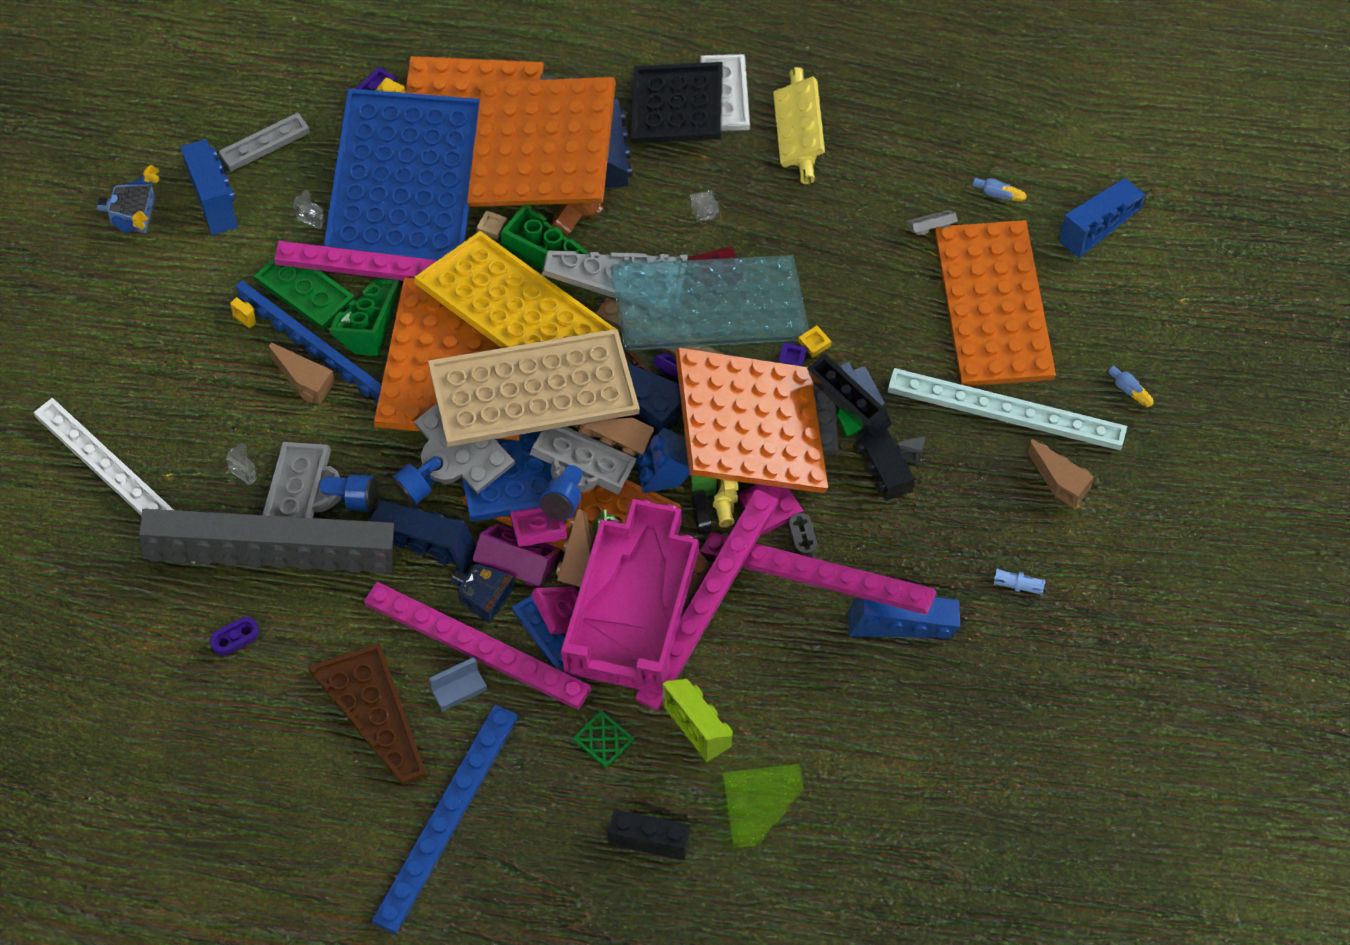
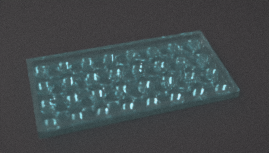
M793 255L612 264L611 266L625 350L798 341L799 336L809 331Z

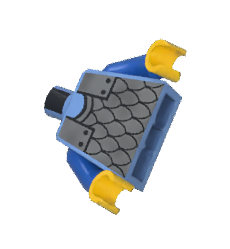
M149 165L144 170V175L136 181L115 186L111 198L99 197L97 203L98 211L108 212L110 223L124 234L132 231L146 233L155 201L151 182L157 183L159 181V177L156 175L159 173V170L153 165Z

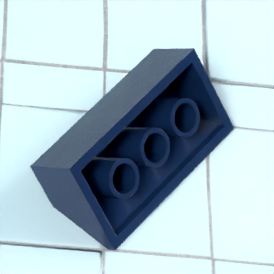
M614 98L605 188L628 186V177H632L631 163L626 161V159L630 158L629 145H624V140H628L627 127H622V122H625V111L620 109L619 100Z

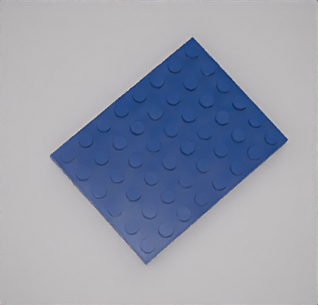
M348 88L324 246L439 260L465 242L470 209L467 198L480 99Z

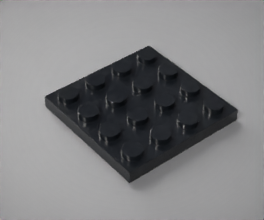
M723 62L634 66L631 119L632 144L721 139Z

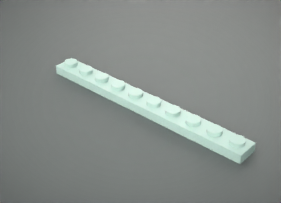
M896 368L893 370L888 387V393L1120 451L1127 430L1125 425Z

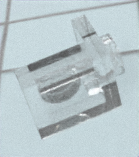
M304 190L301 196L296 197L293 204L296 219L320 229L325 223L323 208H320L315 203H311L310 191Z
M712 190L690 195V203L697 222L709 221L719 217V202L715 201Z
M241 442L236 448L234 447L228 452L226 457L228 471L251 486L257 479L255 466L247 459L246 445Z

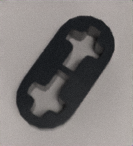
M705 490L693 491L692 501L698 533H710L711 520Z

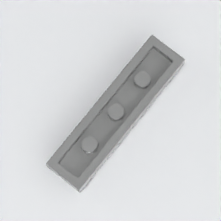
M296 113L218 151L219 156L231 172L309 134L310 130L300 114Z

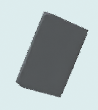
M926 437L900 441L898 449L903 459L920 463Z

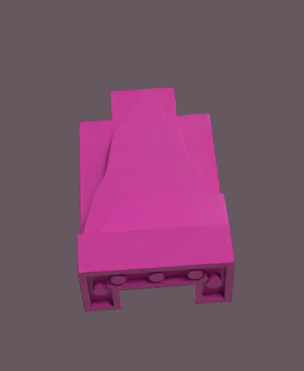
M633 499L625 524H621L616 520L600 521L561 650L564 673L663 695V683L667 681L670 671L671 649L699 553L698 539H694L689 535H678L682 523L680 508L671 504H656L646 499Z

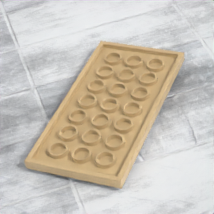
M618 329L428 361V368L447 447L639 414L640 410Z

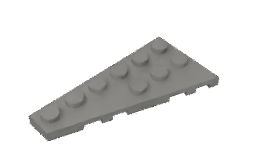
M548 251L545 256L542 275L675 317L678 311L688 255L669 257L668 254H660L659 256H647L644 253H610V255H599V252L577 254L574 251Z

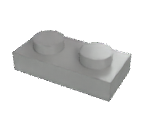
M946 210L907 220L906 224L909 231L916 233V235L929 233V229L940 227L944 229L950 227L951 223L958 222L955 212Z

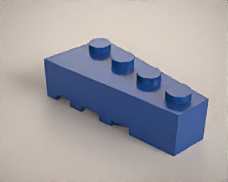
M207 139L181 146L186 169L194 186L198 201L201 204L204 217L208 222L211 235L238 228L231 202L235 200L232 188L229 187L227 176L223 171L220 160H218L215 147H210Z
M1126 178L1118 183H1114L1105 191L1065 215L1063 226L1060 229L1061 236L1059 242L1078 258H1081L1142 208L1145 194Z
M857 597L848 610L849 636L952 638L960 628L959 600L935 597L927 615Z

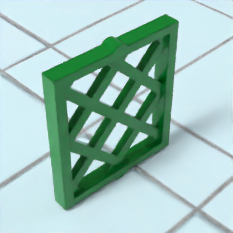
M601 710L593 719L585 724L572 740L607 769L635 741V738ZM597 719H601L602 726H592V724ZM605 720L612 726H605ZM614 729L615 737H605V730ZM589 730V738H580L585 731ZM592 730H602V737L593 738ZM618 731L625 737H618ZM627 740V743L622 748H618V741ZM602 741V749H593V742ZM605 741H615V748L606 749ZM582 742H589L590 749ZM615 752V755L610 760H606V753ZM595 753H603V760Z

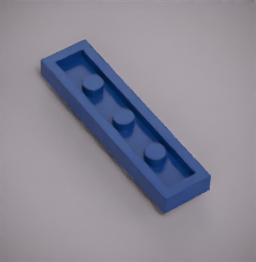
M532 596L512 607L513 613L550 665L564 672L561 653L565 640L563 635L550 634ZM570 675V676H572V677H574V678H576V679H580V678H581V677H578V676Z

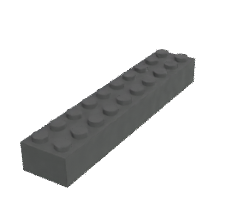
M142 509L139 537L143 559L150 561L173 560L177 563L192 561L201 564L223 563L228 566L245 564L251 567L263 565L280 569L298 567L302 570L316 568L325 571L348 570L353 573L369 571L376 574L392 573L394 523Z

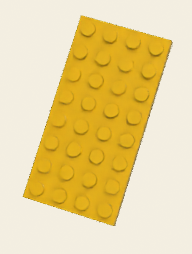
M481 231L414 277V284L501 348L616 329Z

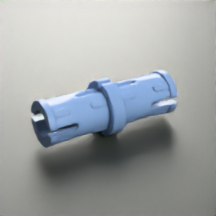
M997 569L994 584L1014 588L1017 592L1023 590L1042 595L1046 580L1025 576L1022 572L1016 574Z

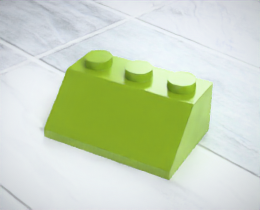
M688 679L670 680L663 683L662 706L706 762L732 747L733 732L727 723L720 721L716 709L712 704L705 702L703 694L697 685L693 686Z

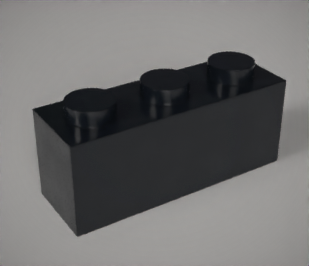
M863 429L857 431L856 441L854 442L855 450L865 460V469L868 474L873 475L878 493H882L886 501L912 492L915 479L888 429L875 439Z
M614 809L608 831V844L685 861L690 841L691 825Z

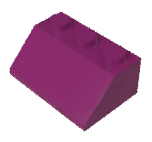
M495 523L480 533L473 561L480 563V565L508 573L514 578L524 580V583L529 586L540 587L550 578L563 551L546 542L518 547L514 529L500 523Z

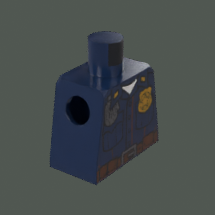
M476 564L469 574L457 569L451 579V583L460 587L458 590L459 601L489 624L514 589V577L512 575L480 564Z

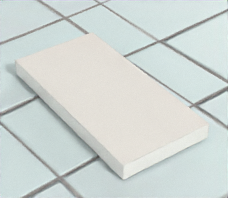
M745 54L700 56V63L723 62L722 131L750 130Z

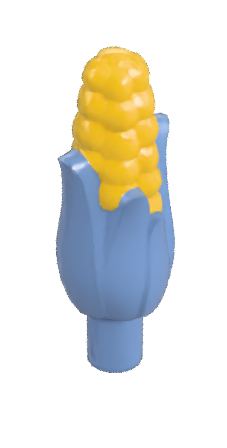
M979 178L974 179L973 186L983 189V193L987 196L1023 202L1026 199L1025 192L1010 186V184L1002 183L993 178H989L986 181Z
M1115 366L1109 369L1108 373L1116 379L1115 384L1119 389L1146 407L1153 405L1154 402L1151 395L1145 391V388L1139 384V381L1131 373L1121 372Z

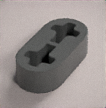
M796 513L789 520V532L795 553L813 557L817 550V540L811 519L804 513ZM797 522H801L804 525L803 532H800L799 526L796 525ZM804 539L807 546H810L808 550H805L804 546H802V540Z

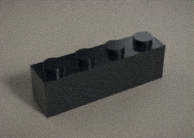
M825 353L807 368L812 382L873 439L892 425L887 410Z

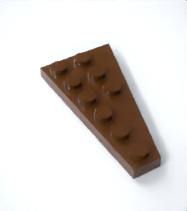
M380 643L307 666L311 675L401 785L427 778Z

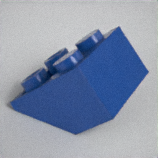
M663 427L658 435L652 438L643 455H638L636 463L642 492L650 493L677 487L688 477L690 472L685 437Z

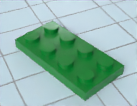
M275 257L254 275L255 282L323 331L334 321L335 316L340 311L344 312L349 307V303L355 300L352 293L320 270L275 265Z

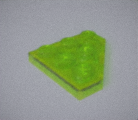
M800 764L723 772L733 848L759 845L773 825H776L786 813L787 808L795 798L797 799L803 792Z

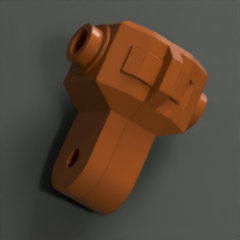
M601 203L559 204L560 208L549 224L553 227H558L563 231L562 234L567 237L579 219L598 216L603 206Z

